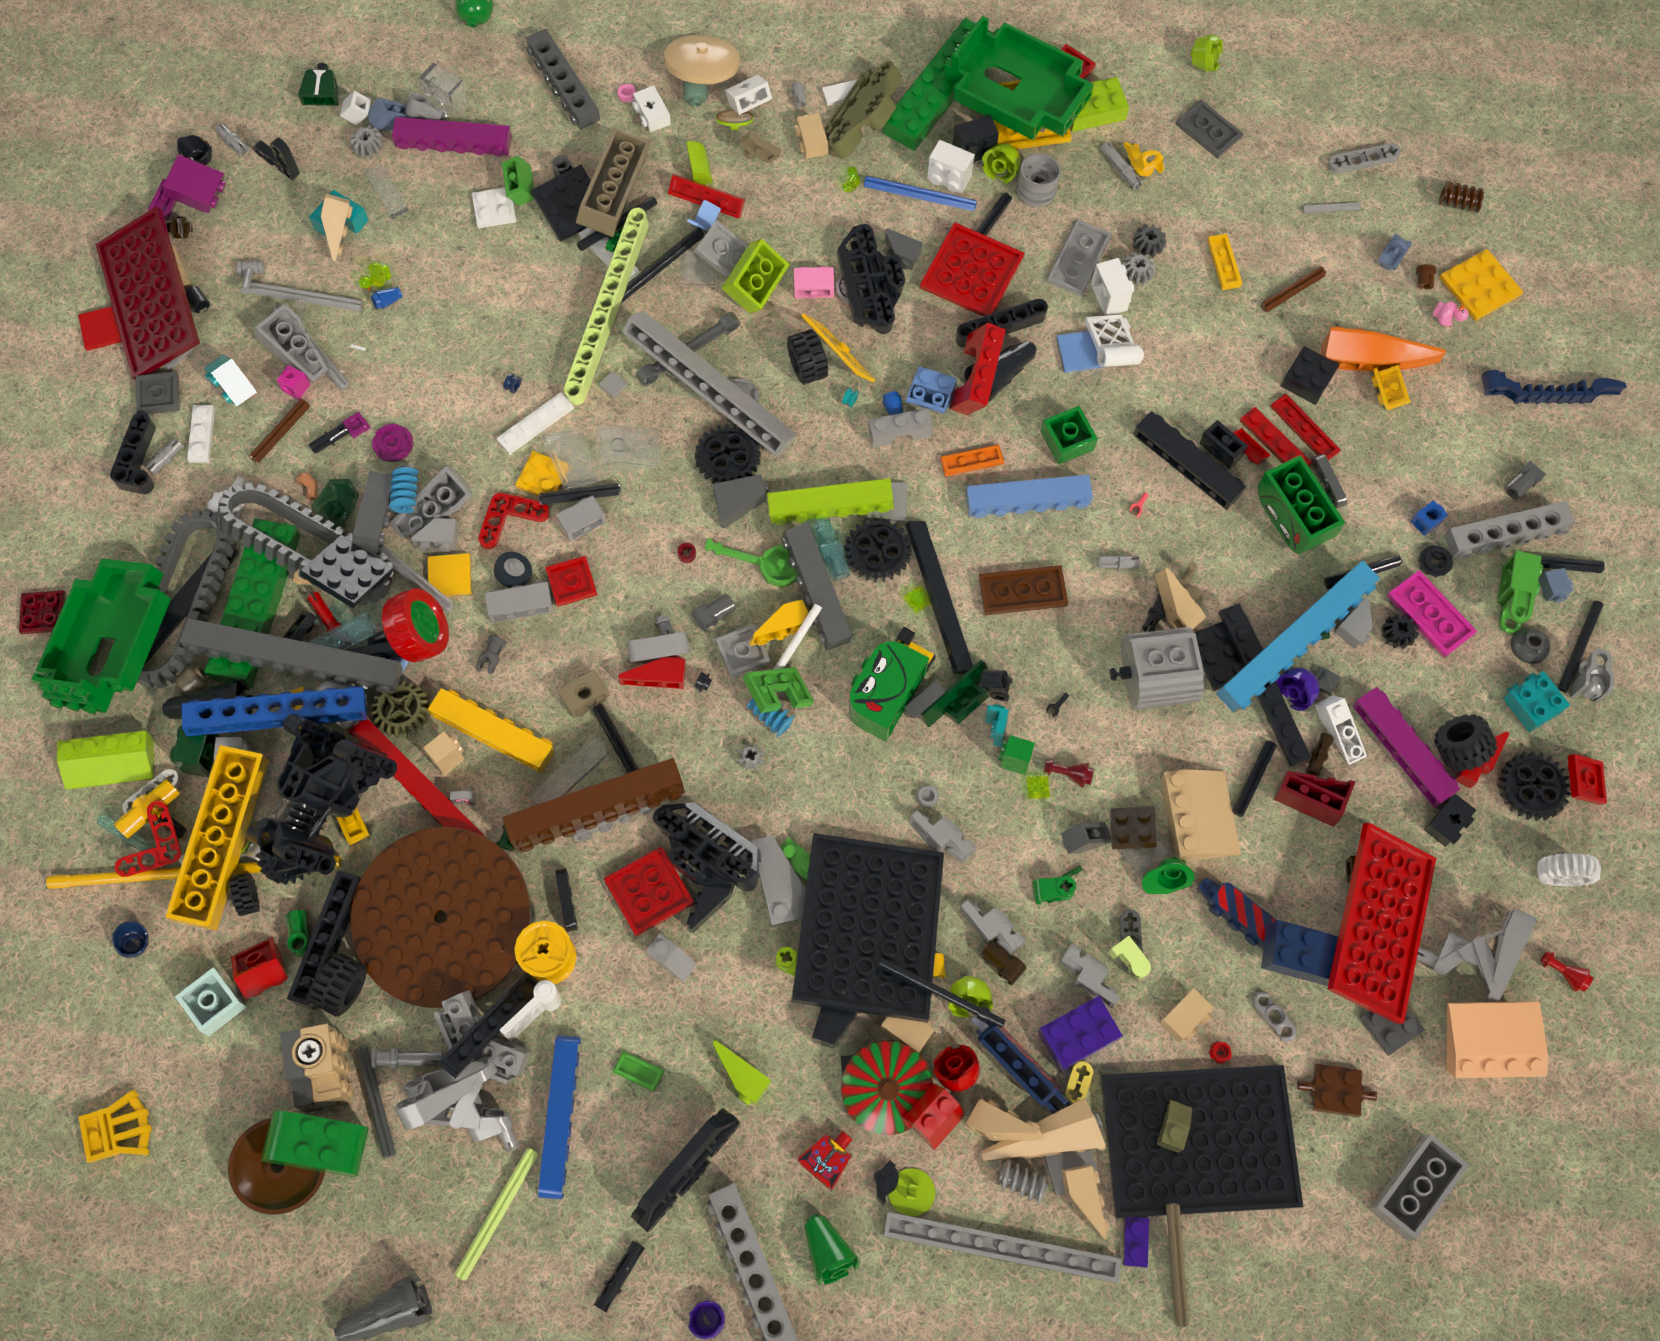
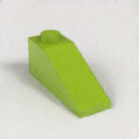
M715 1040L713 1047L736 1092L740 1094L738 1099L748 1106L750 1103L756 1106L771 1085V1080Z

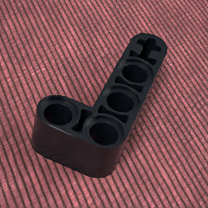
M138 412L133 415L110 472L111 479L119 489L138 494H148L154 489V482L146 471L140 469L156 429L154 422L145 412Z

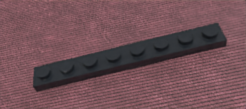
M1240 603L1222 609L1218 613L1243 667H1245L1261 652V649ZM1276 681L1272 684L1267 682L1264 685L1266 690L1257 698L1289 765L1293 766L1310 759L1309 751Z

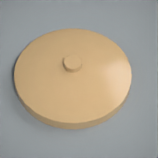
M690 35L681 37L671 42L664 52L666 69L675 77L690 83L714 84L723 82L733 77L739 69L740 56L737 49L729 42L713 36Z

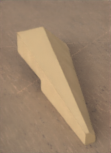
M1083 1098L1035 1123L1040 1127L1039 1130L1044 1136L1043 1140H1004L981 1151L980 1154L983 1162L988 1163V1160L1004 1159L1006 1161L1007 1159L1011 1160L1013 1157L1025 1156V1158L1061 1155L1062 1152L1077 1151L1080 1153L1085 1152L1086 1149L1095 1148L1104 1150L1106 1145L1095 1116L1086 1099Z

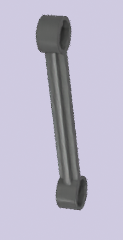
M728 312L719 319L716 325L685 345L696 352L722 334L728 335L738 329L740 320L733 312ZM656 362L653 365L646 364L637 371L636 378L644 387H647L655 382L661 373L668 369L660 362Z

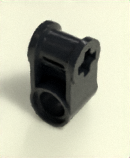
M983 670L981 685L990 697L1000 701L1009 700L1008 691L1013 683V679L1008 675L1007 671Z

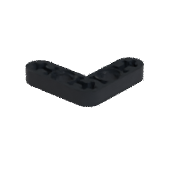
M277 137L274 139L270 146L261 140L253 146L254 152L270 165H275L278 168L277 170L293 181L300 174L288 145L281 138Z

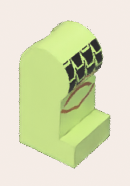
M1130 936L1126 937L1108 952L1113 959H1116L1118 956L1128 967V973L1133 979L1142 980L1150 973V962Z

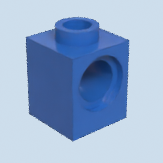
M1433 500L1418 511L1410 522L1425 536L1440 525L1448 514L1441 505Z

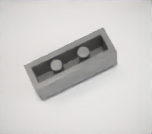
M536 581L532 585H515L509 589H493L485 593L488 617L491 623L554 612L548 582Z

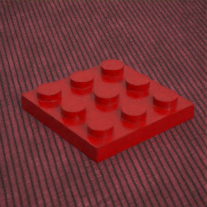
M662 846L603 878L635 937L694 905L693 899Z

